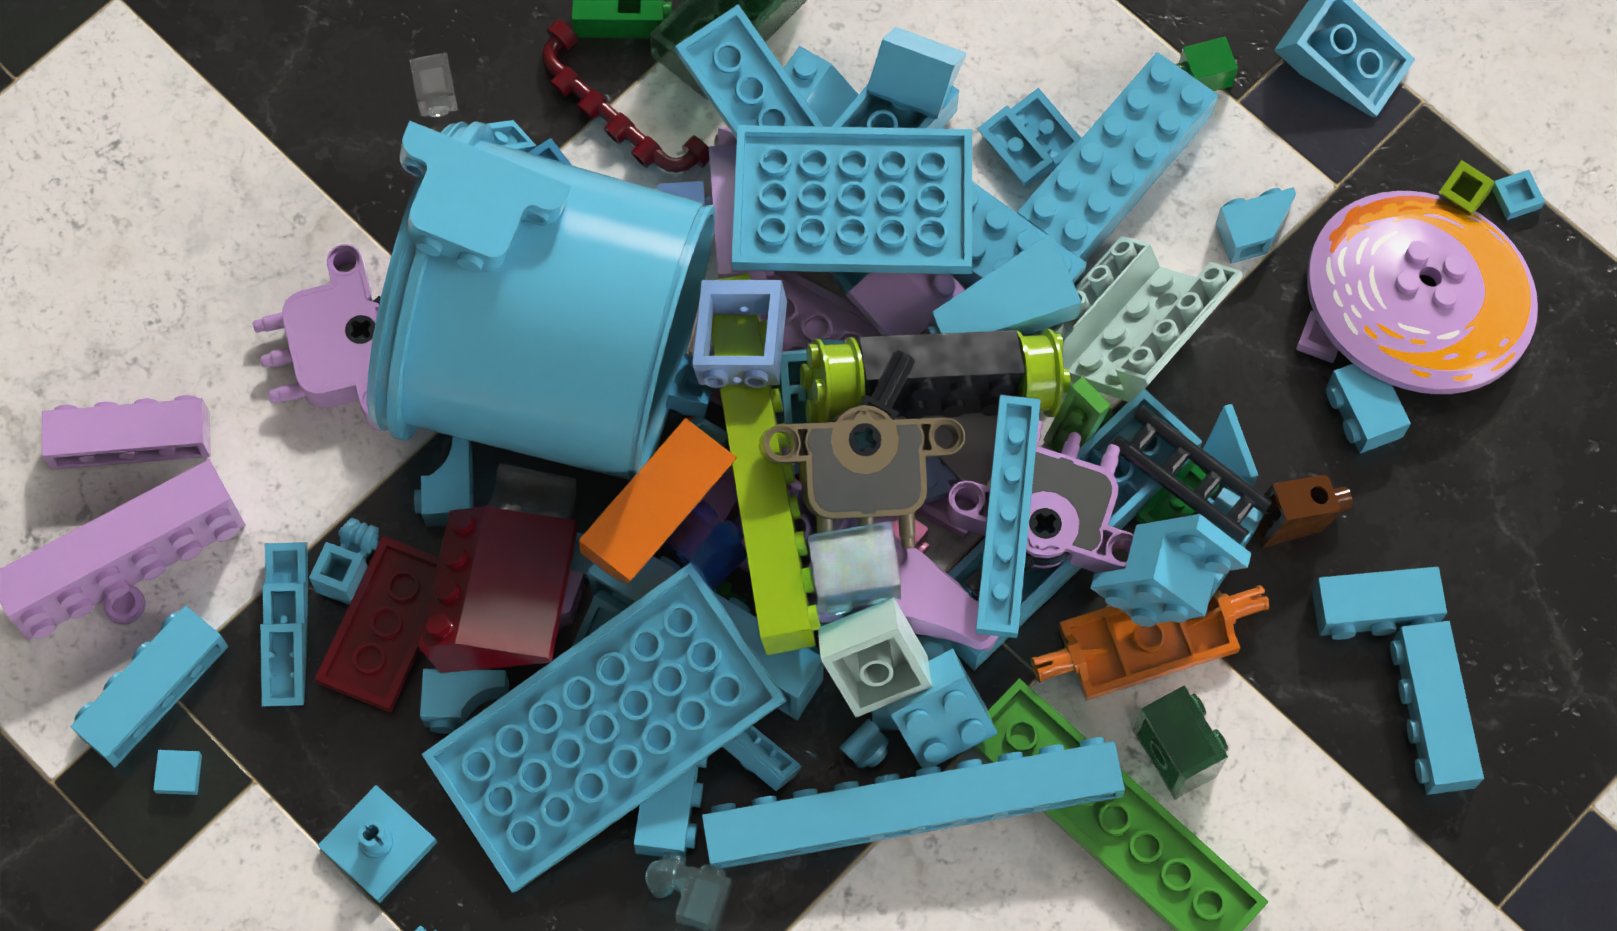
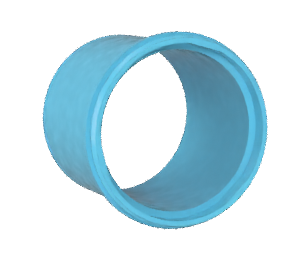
M476 121L469 126L465 122L449 124L441 132L442 134L571 185V189L561 216L557 221L547 225H537L527 220L522 221L503 265L493 272L481 271L475 273L463 269L457 264L456 260L444 255L431 256L423 253L409 239L407 234L409 212L422 182V178H417L395 241L375 323L367 382V407L371 422L381 431L389 430L393 438L403 441L412 438L418 429L422 428L632 480L657 451L669 416L670 409L665 408L668 393L684 354H687L699 307L701 282L705 280L715 227V206H705L702 202L495 144L491 126Z

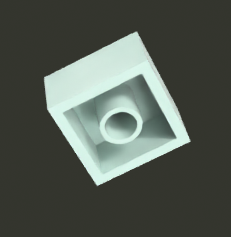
M894 597L821 626V629L818 630L821 661L855 717L932 687L928 655Z

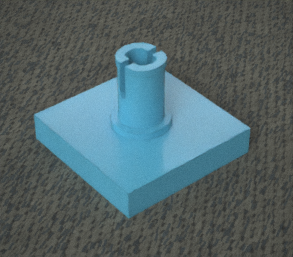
M375 785L317 846L372 898L380 903L436 845L437 841L383 790Z

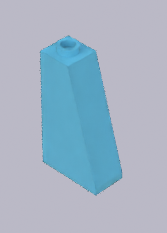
M1054 235L1044 236L932 312L931 327L927 328V334L1017 330L1025 336L1078 318L1082 302Z

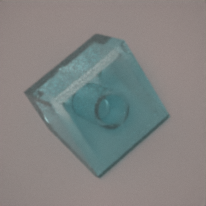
M891 521L807 535L810 566L819 613L828 612L831 615H840L850 612L854 607L865 605L871 607L893 597L895 600L901 599V583Z

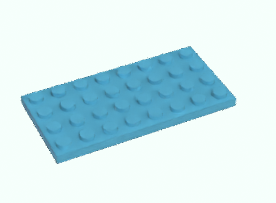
M690 562L425 751L422 756L510 891L514 893L787 700L696 566Z

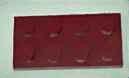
M382 536L314 680L317 684L384 711L392 712L420 652L418 646L438 564V556Z

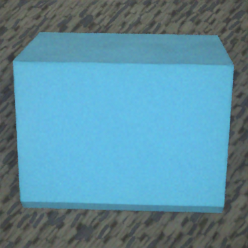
M894 27L881 41L867 87V94L938 119L964 62L966 52Z

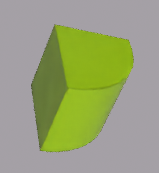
M1461 160L1439 191V194L1472 215L1491 192L1494 181Z

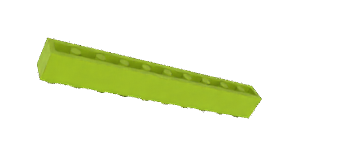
M750 273L718 280H751ZM713 315L711 336L714 355L764 356L767 320L760 321L759 315ZM726 385L720 388L730 452L737 457L732 466L763 647L766 655H772L816 646L814 630L821 629L816 604L809 606L807 593L814 592V584L810 567H802L801 556L808 555L804 531L796 532L795 520L801 519L802 516L797 494L790 495L788 484L795 483L792 463H770L764 459L759 450V440L762 434L773 426L781 425L778 424L776 413L783 412L779 388L772 389L771 385H766L762 388H752L747 385ZM775 433L770 438L769 444L773 453L783 456L782 448L789 447L788 438L782 433Z

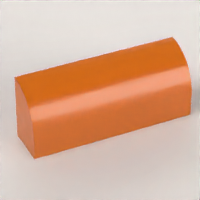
M685 418L640 469L639 474L637 473L579 539L581 554L613 578L623 583H630L735 462L737 457Z

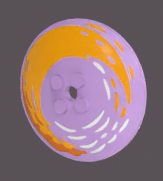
M1390 191L1361 198L1341 209L1326 223L1311 250L1307 268V288L1310 303L1321 328L1336 348L1352 363L1373 377L1390 385L1429 394H1454L1478 389L1492 383L1508 372L1521 358L1534 334L1538 314L1537 292L1531 272L1523 256L1512 241L1495 224L1476 211L1471 215L1445 197L1416 191ZM1427 275L1432 277L1437 286L1425 285L1419 276Z

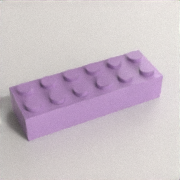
M208 459L0 568V603L7 617L27 640L43 638L54 632L56 626L70 618L78 619L90 613L94 605L104 601L105 596L110 600L123 596L130 590L128 584L134 585L144 579L152 580L159 577L166 571V567L179 560L187 561L195 558L202 552L204 547L215 541L222 542L234 537L239 529L246 524L212 462Z

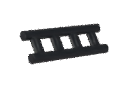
M1143 405L1134 416V419L1143 426L1130 442L1121 435H1118L1112 442L1113 445L1120 448L1119 455L1198 514H1201L1237 543L1241 544L1250 532L1240 525L1253 507L1262 514H1265L1273 501ZM1155 435L1175 448L1162 466L1142 452ZM1188 459L1208 473L1195 490L1175 476ZM1220 483L1240 497L1228 514L1207 500Z

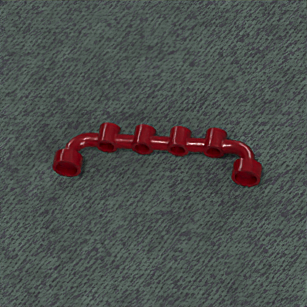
M557 19L546 30L550 38L544 45L542 59L546 69L554 76L550 81L551 86L564 98L571 92L581 100L577 104V108L589 120L593 121L598 115L608 123L604 127V131L614 142L620 145L627 139L634 145L635 148L631 151V154L643 167L648 168L654 163L667 172L680 173L689 170L696 164L704 168L710 162L709 147L695 135H692L682 145V149L685 152L683 156L674 158L667 155L655 140L645 136L626 115L617 112L598 91L588 87L570 67L564 66L558 60L557 52L560 48L568 52L579 41L572 29L563 21Z

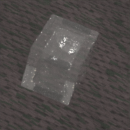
M447 52L409 59L421 117L427 115L440 117L448 114L450 111L458 110Z

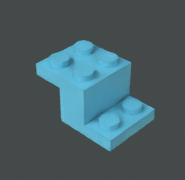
M1201 514L1136 525L1126 568L1095 573L1091 589L1104 597L1107 604L1119 608L1129 615L1134 623L1140 626L1152 627L1155 623L1170 621L1182 623L1187 621V619L1205 617L1215 574H1226L1230 570L1248 568L1251 552Z

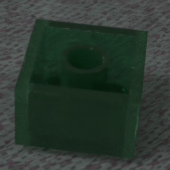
M1185 685L1141 708L1133 727L1134 734L1174 800L1216 778L1228 758L1226 753L1228 745L1218 729H1211L1204 718L1206 716V709L1202 701L1195 693L1190 695Z

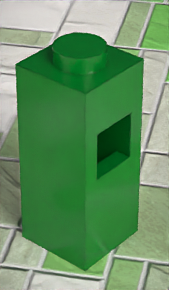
M573 0L572 23L574 33L578 38L664 39L665 24H672V2H665V0Z

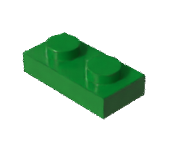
M1190 460L1175 476L1195 490L1206 474ZM1220 486L1216 488L1209 498H1212L1218 492ZM1162 488L1136 513L1135 519L1140 524L1192 516L1197 512L1165 488Z

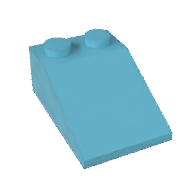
M1309 0L1274 50L1300 75L1371 117H1377L1415 61V58L1353 0Z

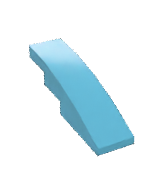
M308 542L265 543L263 624H260L262 706L304 705L308 629Z

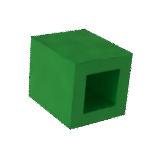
M1226 36L1183 47L1179 63H1176L1178 67L1212 91L1232 87L1238 71Z

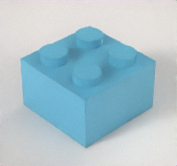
M953 648L929 660L931 688L887 705L892 719L922 769L934 767L998 734L982 698Z

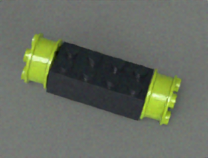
M1044 329L1037 336H1023L1019 331L1011 330L859 337L858 342L855 338L851 337L847 338L844 344L824 345L820 339H813L811 344L807 345V364H802L800 367L801 387L803 389L807 388L808 400L806 401L807 423L832 422L843 411L857 407L862 396L868 395L871 397L895 350L903 351L915 359V364L892 408L899 412L897 417H905L906 419H920L928 415H944L948 418H954L969 413H982L986 416L997 415L1000 395L1041 399L1040 412L1042 411L1047 417H1054L1060 410L1063 393L1068 392L1071 386L1069 370L1064 368L1062 336L1060 333H1054L1051 329Z

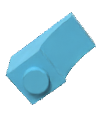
M453 437L452 447L444 464L433 474L421 476V490L414 491V505L416 514H422L426 527L446 526L450 510L474 508L473 449L470 440Z
M423 669L420 718L424 727H430L432 732L444 734L452 733L455 731V728L461 727L478 706L487 701L501 698L509 692V680L506 671L470 670L440 673L437 669Z

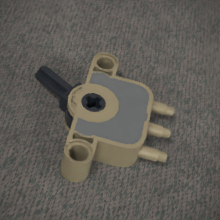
M895 350L892 353L871 397L868 395L862 396L857 407L843 411L832 422L781 424L769 428L760 437V453L770 463L801 464L802 498L807 510L816 516L817 541L819 542V551L821 553L832 552L833 519L857 518L858 539L860 540L862 551L873 550L874 517L898 516L901 547L903 549L914 548V537L916 536L914 512L922 506L927 494L926 457H942L954 454L962 448L965 442L964 428L958 421L952 418L895 420L899 412L892 408L915 364V359L903 351ZM939 426L946 427L952 434V443L947 449L941 448L935 442L934 434ZM865 431L867 433L865 440L871 443L870 447L858 450L856 448L858 441L853 436ZM775 433H782L789 440L790 447L784 456L773 453L770 448V438Z

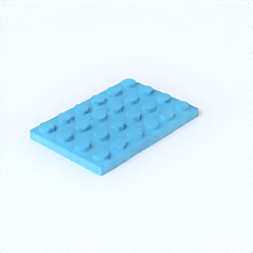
M737 125L732 270L972 274V129Z

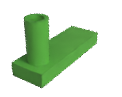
M1081 377L1071 386L1043 440L1055 452L1061 453L1069 434L1076 432L1081 435L1079 446H1083L1113 416L1112 409L1110 408L1111 404Z

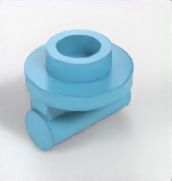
M868 718L839 748L853 760L857 767L864 768L869 766L872 768L886 757L888 752L886 747L889 740Z

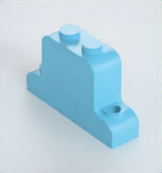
M409 121L403 135L400 150L401 165L408 173L422 178L421 185L410 208L407 234L409 239L423 253L431 256L444 255L456 260L460 267L471 272H493L503 265L522 221L527 220L537 225H547L560 218L571 185L412 121Z

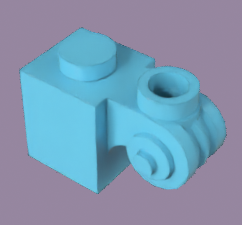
M350 518L339 530L340 547L328 542L325 543L309 576L316 593L350 605L368 567L367 560L379 544L378 527L373 525L367 526L365 522L360 523L359 520Z

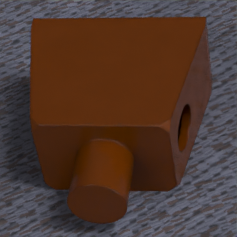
M1326 475L1273 483L1264 493L1273 503L1264 514L1256 529L1261 546L1266 548L1325 530L1340 512L1352 508L1353 500L1349 489L1345 486L1333 489L1331 481Z

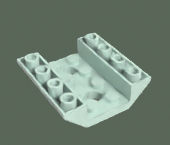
M1121 236L1075 287L1082 302L1078 318L1046 329H1051L1054 333H1060L1062 336L1064 368L1069 370L1072 383L1077 382L1083 377L1098 392L1131 402L1149 385L1241 280L1243 275L1240 270L1210 262L1197 277L1159 266L1151 244ZM1042 330L1034 332L1031 336L1039 335Z

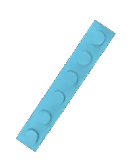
M1000 395L975 634L1017 638L1041 399Z

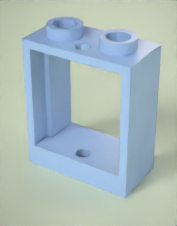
M702 280L692 364L699 385H707L712 388H722L726 385H747L752 388L779 385L787 298L782 280ZM713 315H768L764 356H709Z

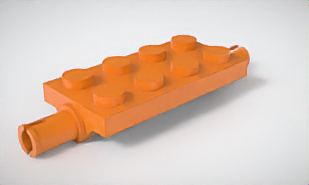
M1261 585L1228 596L1227 593L1222 594L1217 589L1208 603L1205 617L1187 619V621L1182 623L1173 621L1155 623L1152 627L1140 626L1134 623L1131 617L1119 608L1109 606L1059 622L1058 628L1064 641V649L1039 657H1032L1031 665L1033 671L1038 673L1035 674V677L1039 683L1073 672L1077 676L1085 700L1088 701L1238 653L1240 645L1236 638L1233 624L1236 623L1238 618L1269 610V601L1267 596L1262 597L1261 594H1264L1265 590Z

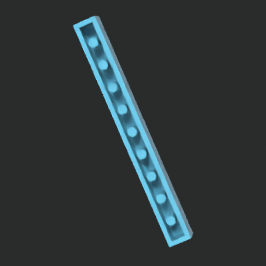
M1095 737L1081 741L1078 748L1064 750L1063 745H1050L1040 748L1039 755L1023 757L1022 752H1011L998 756V762L982 765L980 759L967 760L957 763V769L941 772L940 767H927L917 770L916 777L900 779L899 774H888L875 778V784L859 787L857 781L844 782L834 785V791L818 794L817 789H804L794 792L793 799L777 801L776 796H765L752 800L753 806L737 809L734 803L720 804L711 807L712 813L703 814L702 817L710 865L713 870L1121 798L1124 795L1125 788L1115 741L1105 743L1104 737Z

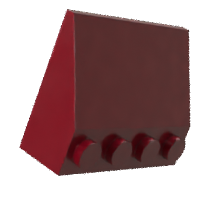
M488 506L449 511L418 646L440 673L552 662L579 526L576 520Z

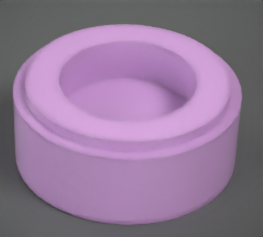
M128 584L130 590L119 598L110 600L105 596L103 603L104 611L113 622L117 624H130L137 621L144 613L146 607L145 597L134 585Z

